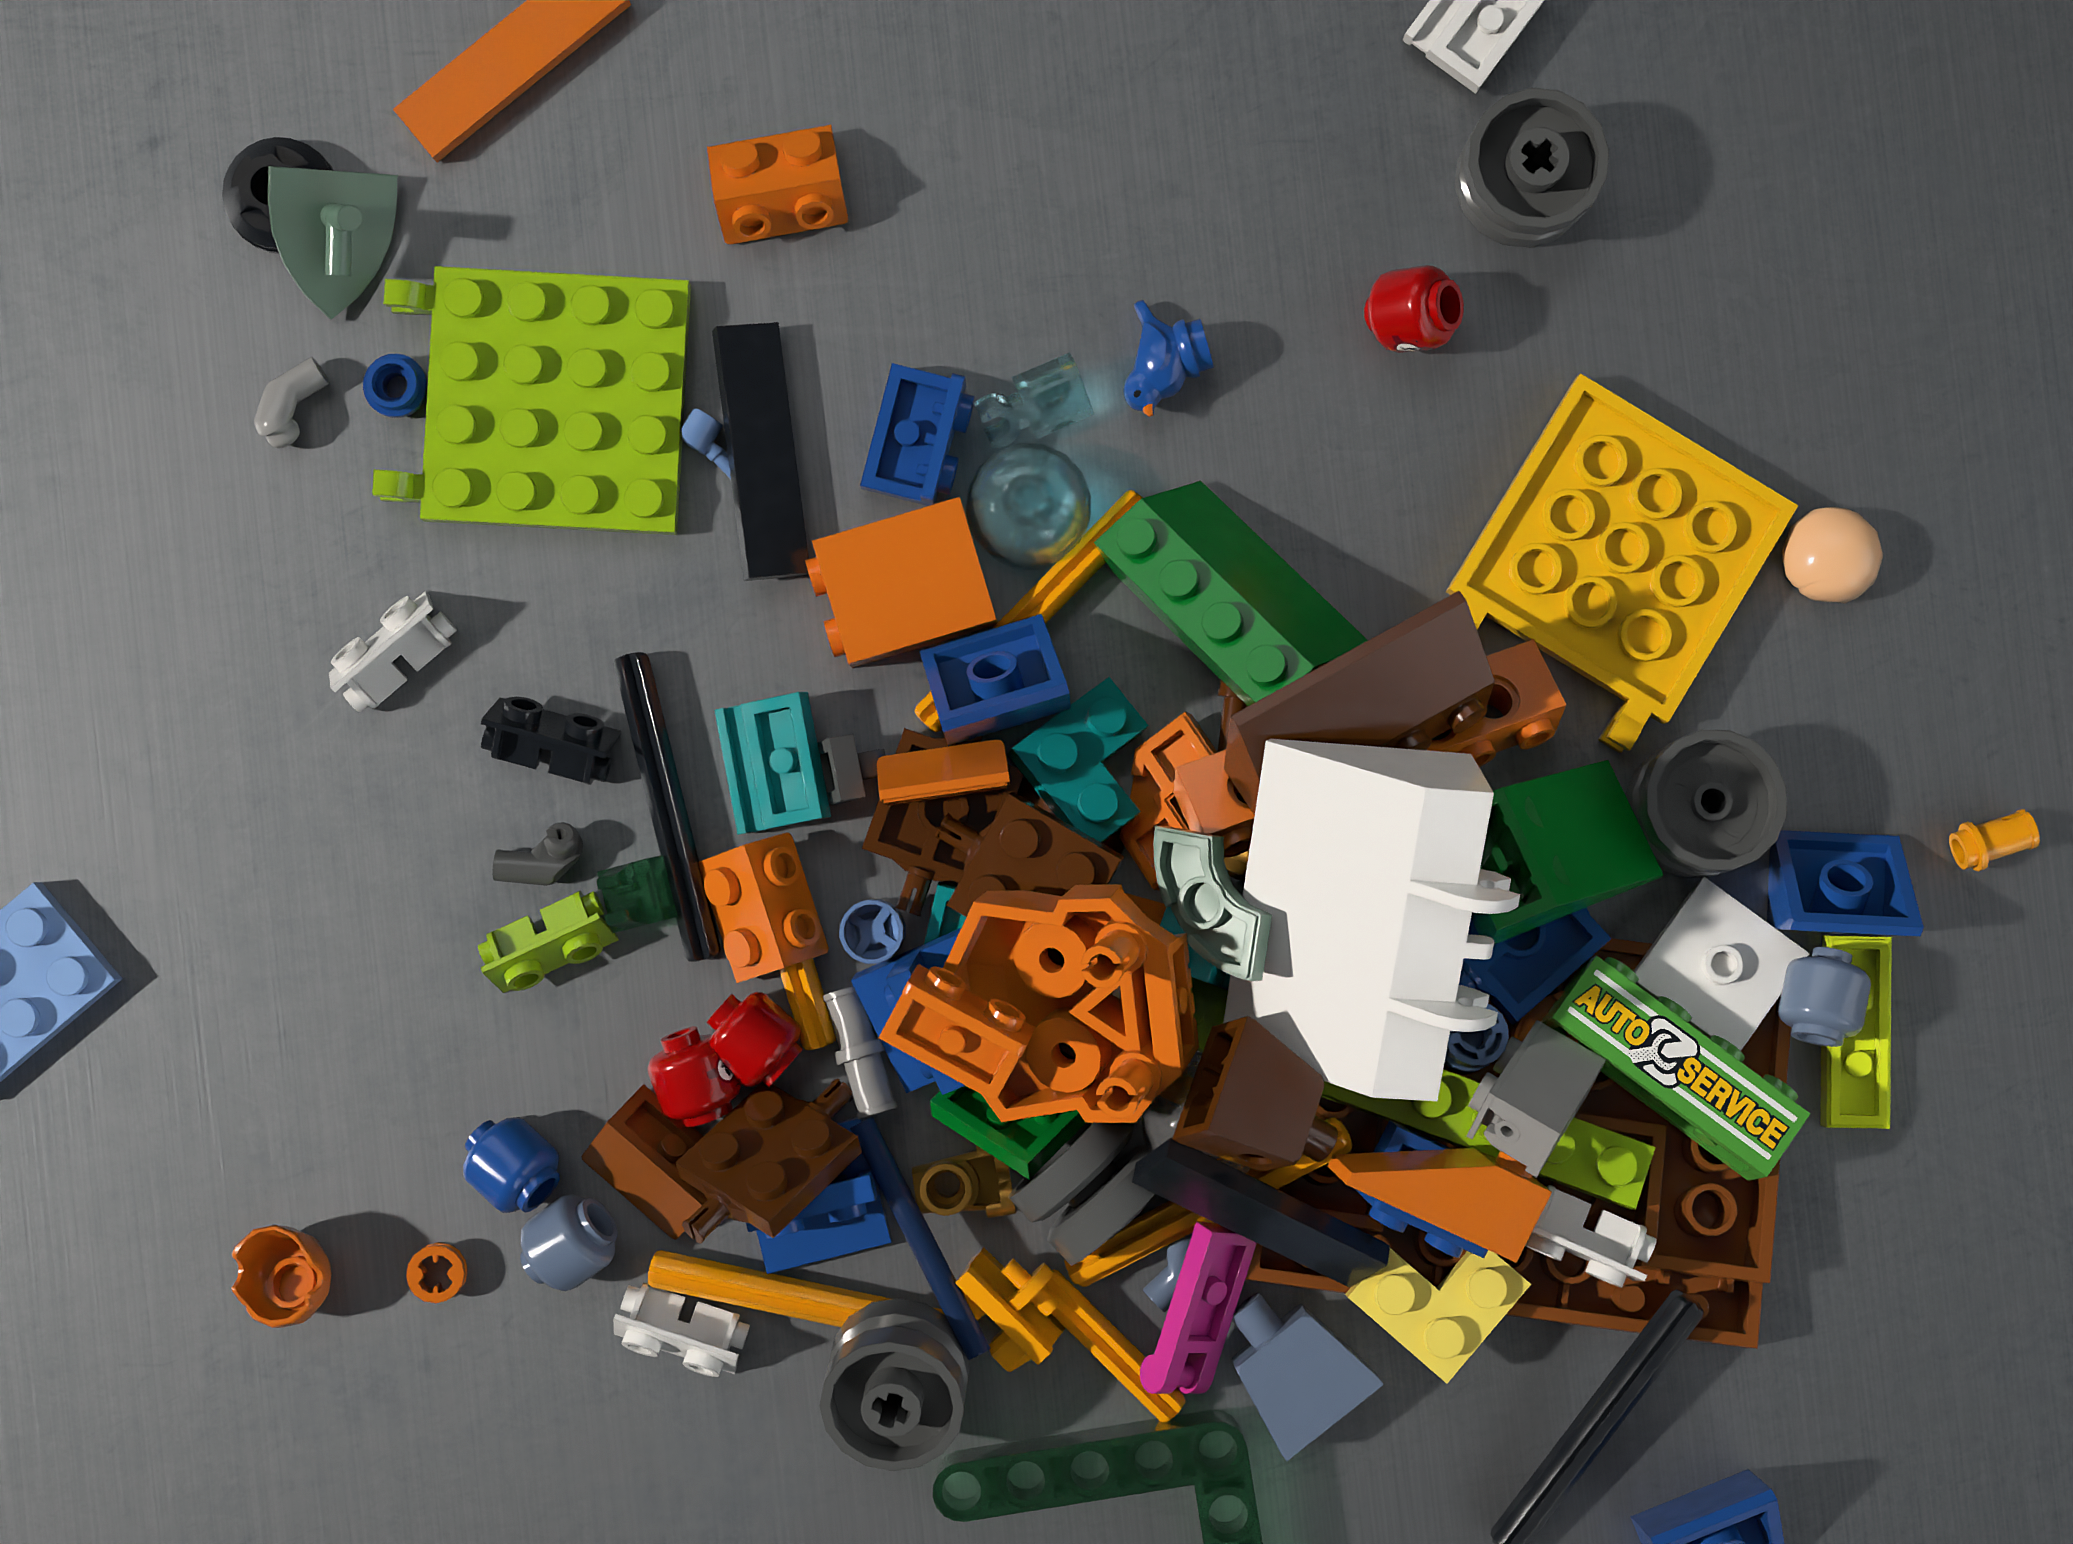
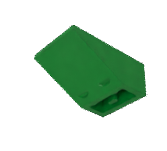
M1609 760L1509 785L1493 791L1494 796L1480 869L1493 871L1511 878L1509 891L1520 894L1519 905L1517 908L1504 913L1485 914L1472 912L1471 919L1478 934L1492 938L1494 944L1663 876L1662 870Z

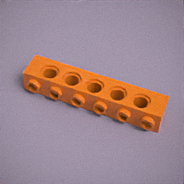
M1534 639L1486 656L1495 680L1487 705L1497 708L1503 714V717L1498 719L1483 717L1472 727L1459 733H1454L1450 728L1443 732L1445 738L1432 740L1427 751L1471 754L1477 765L1481 767L1490 762L1496 756V752L1519 745L1520 749L1534 748L1554 736L1567 704ZM1225 749L1176 767L1173 793L1190 831L1224 837V858L1240 855L1250 849L1255 815L1247 804L1237 798L1236 794L1239 791L1224 770Z

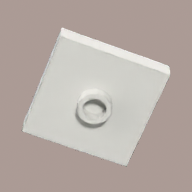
M1703 877L1695 884L1637 965L1634 972L1639 977L1636 985L1655 999H1658L1659 996H1664L1682 1006L1692 1017L1689 1024L1709 1039L1712 1035L1719 1036L1732 1043L1741 1051L1781 995L1789 963L1794 959L1807 957L1809 953L1710 880Z

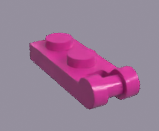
M1196 1221L1155 1353L1148 1355L1141 1364L1140 1381L1148 1393L1168 1394L1177 1388L1184 1394H1201L1210 1388L1253 1257L1256 1242L1215 1222Z

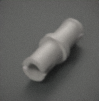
M854 986L824 995L823 999L826 1002L840 1050L835 1052L834 1055L837 1065L844 1064L858 1110V1119L897 1108V1101L894 1100L881 1057V1052H884L885 1049L880 1039L875 1037L872 1023Z

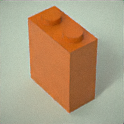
M960 497L812 540L816 557L807 559L805 562L816 597L828 594L835 617L824 621L829 644L834 657L846 654L848 664L852 668L986 629L997 624Z

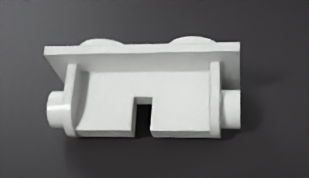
M426 591L414 601L409 596H405L383 614L380 619L383 627L366 642L360 637L353 639L333 657L331 664L335 668L329 672L330 688L336 692L347 683L350 688L343 693V696L357 712H362L368 706L375 709L407 681V677L393 663L395 659L402 655L418 672L441 651L452 644L449 637L457 629L441 611L433 618L428 615L433 610L430 595Z
M1551 1185L1547 1186L1552 1191V1194L1525 1245L1526 1247L1559 1261L1562 1260L1564 1252L1567 1251L1589 1261L1585 1270L1586 1273L1621 1288L1626 1278L1633 1281H1645L1647 1275L1633 1269L1637 1259L1647 1263L1655 1248L1657 1239L1646 1234L1647 1227L1602 1210L1592 1232L1583 1228L1592 1204L1557 1190Z
M643 1283L641 1288L628 1285L620 1309L630 1312V1317L627 1318L615 1314L613 1319L614 1335L623 1337L621 1344L624 1347L651 1357H657L660 1350L684 1357L682 1364L686 1368L706 1376L718 1377L721 1370L735 1374L739 1354L730 1352L729 1349L732 1346L742 1350L750 1329L749 1324L739 1321L740 1314L698 1301L689 1324L678 1320L686 1297L666 1290L652 1288L646 1283Z

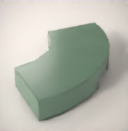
M1155 826L1153 843L1154 865L1160 894L1165 907H1171L1179 925L1187 933L1188 944L1200 956L1218 969L1251 982L1262 981L1272 914L1250 905L1234 888L1224 863V837L1169 826Z

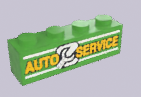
M1596 955L1583 963L1563 989L1562 996L1559 1000L1555 1001L1541 1022L1564 1036L1567 1031L1578 1040V1044L1605 1058L1606 1061L1601 1069L1602 1073L1747 1181L1767 1177L1811 1114L1795 1102L1798 1098L1797 1093L1780 1079L1765 1074L1762 1078L1742 1063L1745 1059L1744 1054L1729 1041L1716 1035H1712L1709 1039L1689 1024L1692 1019L1691 1015L1673 1000L1664 996H1659L1658 999L1652 997L1636 985L1639 977L1622 962L1611 957L1602 960Z

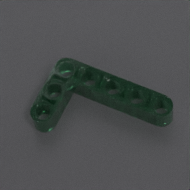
M1205 1410L1180 1414L1168 1422H1160L1155 1418L957 1450L947 1454L939 1462L935 1471L932 1496L935 1506L944 1517L953 1521L968 1522L1193 1485L1202 1544H1263L1248 1448L1239 1423L1232 1415L1222 1410ZM1224 1431L1230 1434L1233 1438L1231 1450L1220 1458L1204 1456L1199 1451V1444L1207 1433ZM1149 1441H1159L1170 1449V1456L1167 1462L1155 1469L1143 1467L1135 1460L1138 1448ZM1094 1451L1106 1459L1107 1466L1098 1477L1087 1479L1078 1476L1072 1470L1073 1460L1080 1453ZM1032 1462L1039 1466L1044 1476L1037 1486L1030 1489H1021L1009 1480V1470L1017 1463ZM967 1472L978 1480L980 1489L970 1498L958 1499L946 1490L945 1480L951 1474ZM1224 1495H1233L1244 1503L1241 1514L1229 1522H1220L1209 1514L1212 1503Z

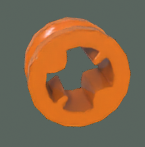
M441 1242L428 1244L415 1253L408 1263L406 1273L408 1286L413 1294L424 1302L439 1303L447 1301L456 1295L466 1282L468 1272L466 1259L460 1250L451 1244ZM432 1256L433 1262L436 1263L443 1256L453 1265L447 1272L449 1279L452 1281L448 1288L442 1289L440 1282L433 1289L424 1283L422 1279L426 1276L428 1270L422 1262L426 1257Z

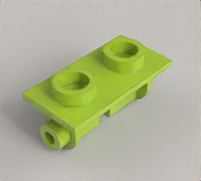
M577 891L564 899L540 909L547 930L537 934L534 923L528 915L487 933V941L478 944V951L485 963L484 966L480 967L482 973L503 993L510 990L520 991L537 985L543 980L545 974L568 963L579 964L598 956L602 952L603 947L619 939L617 934L601 917L605 912L595 891L583 895L581 891Z

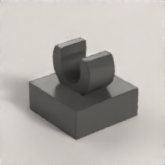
M854 734L830 737L818 742L829 806L848 803L865 797L863 780L878 778L877 761L878 758L886 756L884 749L857 753Z

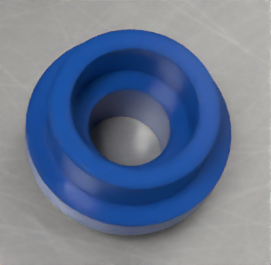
M387 354L381 356L368 367L364 375L363 391L365 398L374 410L384 416L391 418L409 416L422 406L427 397V376L422 367L406 355ZM397 376L405 377L407 381L405 393L400 397H390L387 393L389 381Z

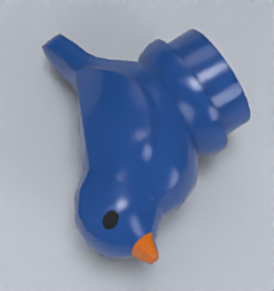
M1140 300L1134 303V307L1142 324V334L1134 369L1125 381L1123 393L1125 401L1132 409L1142 411L1148 417L1154 415V408L1161 399L1172 397L1180 391L1186 377H1200L1199 372L1214 368L1201 319L1187 323L1182 319L1171 327L1158 320L1144 300Z

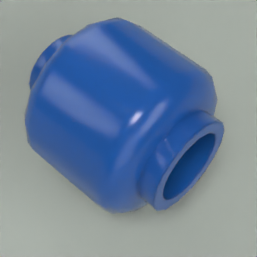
M520 1117L506 1118L496 1124L492 1120L486 1121L472 1132L465 1143V1149L469 1153L463 1164V1177L502 1213L516 1212L520 1209L524 1213L534 1210L551 1195L560 1180V1174L556 1172L559 1165L558 1151Z

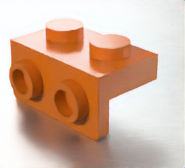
M831 125L707 147L714 204L726 244L754 241L842 225L848 222L847 207Z
M786 832L744 844L698 862L704 882V890L710 901L724 944V952L730 962L736 983L828 953L829 947L793 837L790 833Z
M918 964L907 981L897 1004L878 1038L987 1098L996 1101L1017 1061L1026 1049L1035 1027L1025 1022V1015L1010 1003L995 998L990 999L988 1002L966 990V983L951 971L936 966L931 967L929 970Z

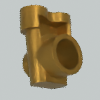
M977 1145L976 1151L911 1168L916 1203L922 1214L935 1213L949 1216L960 1211L986 1210L987 1218L1016 1214L1015 1205L1008 1198L1013 1190L1009 1166ZM950 1172L957 1176L960 1182L957 1192L952 1195H944L937 1190L935 1179L941 1173Z

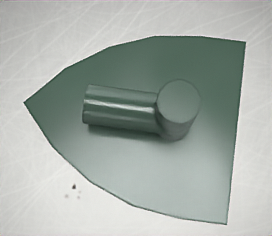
M268 166V206L271 232L282 262L301 292L332 320L362 294L381 267L393 236L397 209L398 175Z

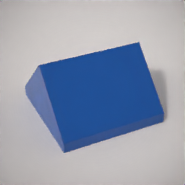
M1042 614L920 651L937 714L948 746L1071 709L1067 682Z
M1781 830L1777 841L1770 847L1767 923L1775 929L1921 937L1924 926L1900 837Z
M1749 1469L1630 1516L1641 1544H1785L1778 1500L1772 1489Z

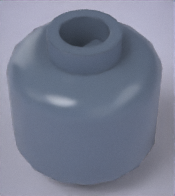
M1815 947L1813 948L1812 957L1797 958L1789 963L1785 973L1778 1015L1786 1025L1792 1028L1790 1035L1793 1038L1815 1045L1838 1047L1843 1045L1844 1038L1856 1036L1862 1030L1871 989V979L1865 971L1851 964L1852 955L1850 953L1835 948Z
M573 1194L559 1197L531 1217L523 1226L520 1239L522 1248L520 1260L523 1269L533 1281L539 1284L545 1283L549 1287L560 1291L577 1288L607 1267L615 1255V1240L618 1237L615 1221L605 1206L596 1199H585Z

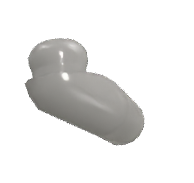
M313 357L308 358L273 379L264 389L254 423L258 434L266 436L267 441L274 448L287 447L299 437L298 424L292 419L297 403L329 384L326 374Z

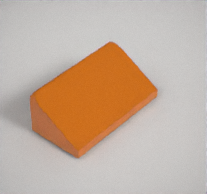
M990 740L886 755L878 758L877 761L880 801L886 806L1007 789V785H1010L1005 745L1002 740Z

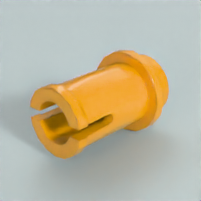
M2025 809L2017 810L2013 814L1976 826L1972 822H1964L1959 825L1957 832L1951 833L1949 836L1950 849L1958 866L1961 869L1972 868L1978 872L1985 870L1988 867L1989 861L2026 849L2037 848L2040 843L2036 822L2029 812H2025Z

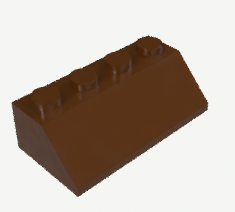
M1460 591L1455 592L1230 717L1224 770L1254 815L1266 740L1283 739L1427 750L1432 743V738L1450 728L1454 733L1462 732L1472 727L1484 717L1495 680L1464 596Z

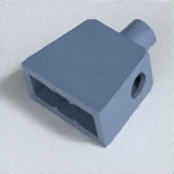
M1256 1293L1236 1308L1232 1321L1249 1341V1344L1232 1357V1362L1276 1446L1286 1461L1290 1460L1384 1385L1373 1368L1303 1304L1297 1305L1282 1318H1279L1262 1295Z

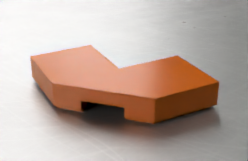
M1188 712L1182 713L1135 749L1131 775L1134 777L1130 799L1141 812L1120 831V840L1153 890L1158 891L1160 890L1156 879L1153 845L1155 826H1169L1190 830L1173 793L1175 769L1178 766L1217 753L1194 716Z

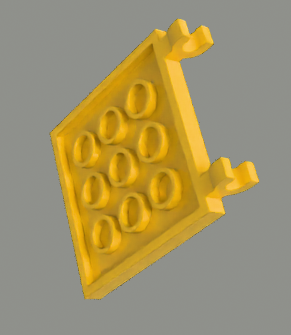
M1580 373L1572 382L1447 588L1446 593L1452 595L1457 591L1461 592L1468 603L1477 630L1486 616L1525 641L1534 639L1540 650L1624 700L1621 708L1613 715L1598 741L1618 753H1622L1624 749L1627 751L1631 750L1649 717L1661 724L1670 721L1799 505Z

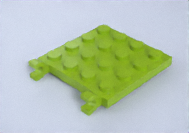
M434 266L433 285L409 280L385 279L383 304L386 307H391L393 314L432 315L422 474H413L402 471L374 469L372 495L380 497V500L385 502L421 503L420 519L424 522L677 535L691 296L689 280Z

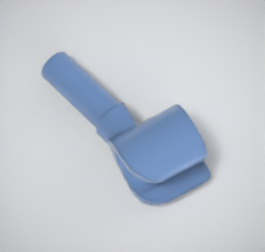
M693 409L682 426L684 443L705 455L711 462L713 461L731 479L728 454L723 448L713 443L723 425L700 409Z

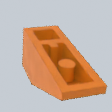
M1476 1148L1333 1154L1327 1166L1346 1185L1517 1263L1552 1194V1191L1535 1179L1533 1175L1525 1171L1526 1165L1502 1151L1499 1152L1497 1158Z

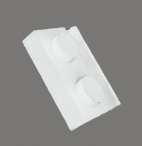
M1429 0L1405 33L1402 41L1409 46L1411 44L1416 46L1426 54L1425 57L1476 94L1545 0Z

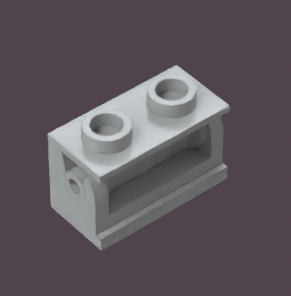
M1537 1020L1523 1042L1513 1036L1507 1042L1505 1051L1499 1056L1493 1067L1494 1071L1501 1074L1499 1078L1487 1072L1476 1089L1468 1106L1476 1110L1478 1114L1467 1137L1473 1139L1482 1124L1487 1126L1484 1136L1489 1143L1526 1165L1525 1171L1537 1178L1584 1102L1606 1059Z

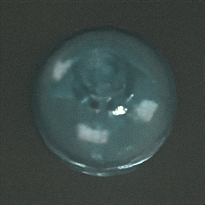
M1017 443L995 451L977 468L967 489L966 517L974 539L991 559L1012 569L1041 570L1061 560L1080 542L1086 533L1091 517V493L1083 472L1067 454L1046 444Z

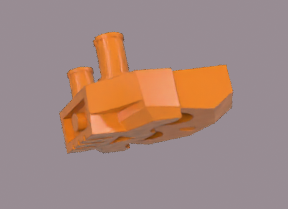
M1122 884L1074 885L1063 896L1026 890L986 891L973 902L943 968L959 976L966 983L965 989L988 1002L993 998L1000 999L1015 1006L1025 1015V1022L1035 1027L1026 1049L1017 1061L997 1100L993 1101L982 1095L1001 1122L1077 1110L1085 1123H1136L1155 1097L1183 1074L1198 1050L1199 1040L1196 1018H1194V995L1191 993V988L1193 987L1191 968H1188L1190 959L1187 933L1174 935L1149 919L1125 894ZM1048 948H1055L1061 952L1064 958V965H1058L1051 961L1048 956ZM1119 986L1121 999L1112 994ZM1059 1043L1071 1046L1076 1058L1069 1059L1065 1057L1059 1049Z

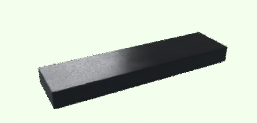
M779 323L716 326L712 330L744 581L806 576L809 573L805 560L809 559Z
M1169 1138L1136 1162L1132 1183L1349 1288L1386 1267L1388 1264L1390 1245L1386 1244V1242L1195 1148L1180 1144L1172 1138Z

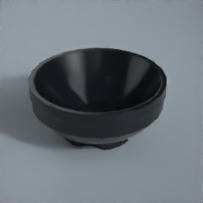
M273 137L259 140L247 146L235 157L228 167L223 180L222 198L225 212L232 226L243 239L258 249L279 254L271 232L269 206L260 203L255 195L257 180L263 173L268 171V166L334 170L323 155L308 144L291 138Z

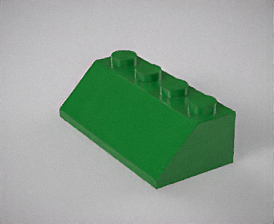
M1201 480L1141 498L1094 542L1110 570L1247 706L1368 641Z

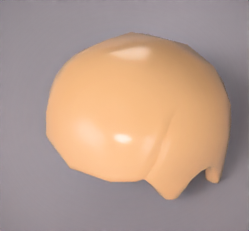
M1825 507L1808 512L1790 526L1781 552L1785 576L1794 587L1798 588L1801 594L1815 601L1844 604L1856 599L1874 584L1883 559L1878 532L1859 513L1839 507Z

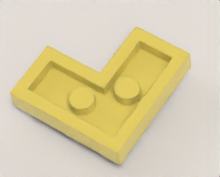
M1390 1248L1387 1266L1353 1285L1345 1295L1448 1384L1531 1284L1496 1253L1488 1250L1485 1258L1467 1251L1441 1283L1435 1287Z

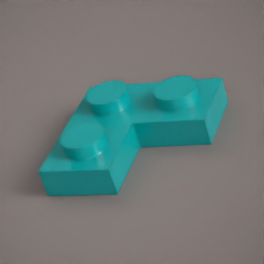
M1108 677L1072 703L1071 709L1060 712L1012 747L1008 757L1056 817L1103 843L1134 820L1141 811L1102 763L1144 733L1149 725L1112 679Z

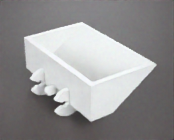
M1283 739L1266 740L1243 889V897L1250 905L1272 914L1262 981L1251 982L1233 975L1230 976L1223 1023L1245 1016L1253 1018L1322 1076L1323 1081L1373 1098L1421 1101L1438 1100L1450 1031L1475 1032L1487 1030L1496 1024L1498 1012L1486 1009L1489 1000L1488 994L1474 988L1459 985L1464 958L1487 960L1492 957L1494 940L1492 938L1468 934L1472 912L1485 914L1509 912L1518 907L1520 894L1509 891L1511 878L1493 871L1480 869L1494 792L1471 754Z

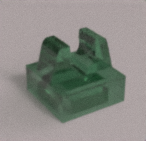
M663 855L597 872L598 890H602L607 914L604 916L606 923L611 927L612 934L678 917Z

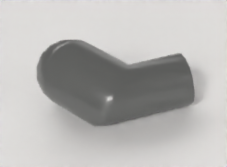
M564 822L555 823L546 830L547 836L530 853L496 850L492 869L493 880L543 886L552 885L578 862L583 850V841L576 828Z

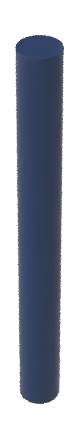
M873 1116L851 1127V1132L859 1138L862 1154L967 1360L985 1353L991 1348L961 1289L955 1284L956 1279Z

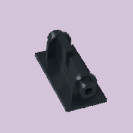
M516 696L507 699L500 697L481 719V724L486 726L481 748L491 751L492 758L536 770L539 766L542 749L552 751L548 773L591 785L594 780L606 781L612 761L610 757L606 756L621 735V730L604 726V722L597 717L581 713L566 716L544 710L539 702L526 697Z

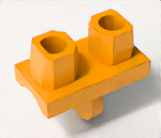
M983 1247L970 1260L955 1284L961 1289L977 1321L986 1313L1002 1329L991 1340L989 1344L991 1349L989 1351L991 1356L1007 1372L1015 1370L1031 1359L1039 1365L1051 1354L1053 1344L1065 1329L1051 1314L1059 1305V1302L1044 1288V1285L1052 1277L1054 1271L1046 1263H1042L1029 1274L1014 1258L1003 1266Z

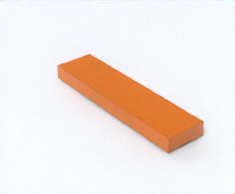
M526 0L393 108V110L438 163L631 6L630 0Z

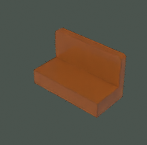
M644 1084L607 1121L581 1156L582 1160L674 1240H677L685 1231L682 1226L683 1221L687 1220L707 1201L701 1191L680 1178L676 1166V1161L693 1147L703 1135L694 1127H686L683 1120L671 1119L665 1116L656 1094Z

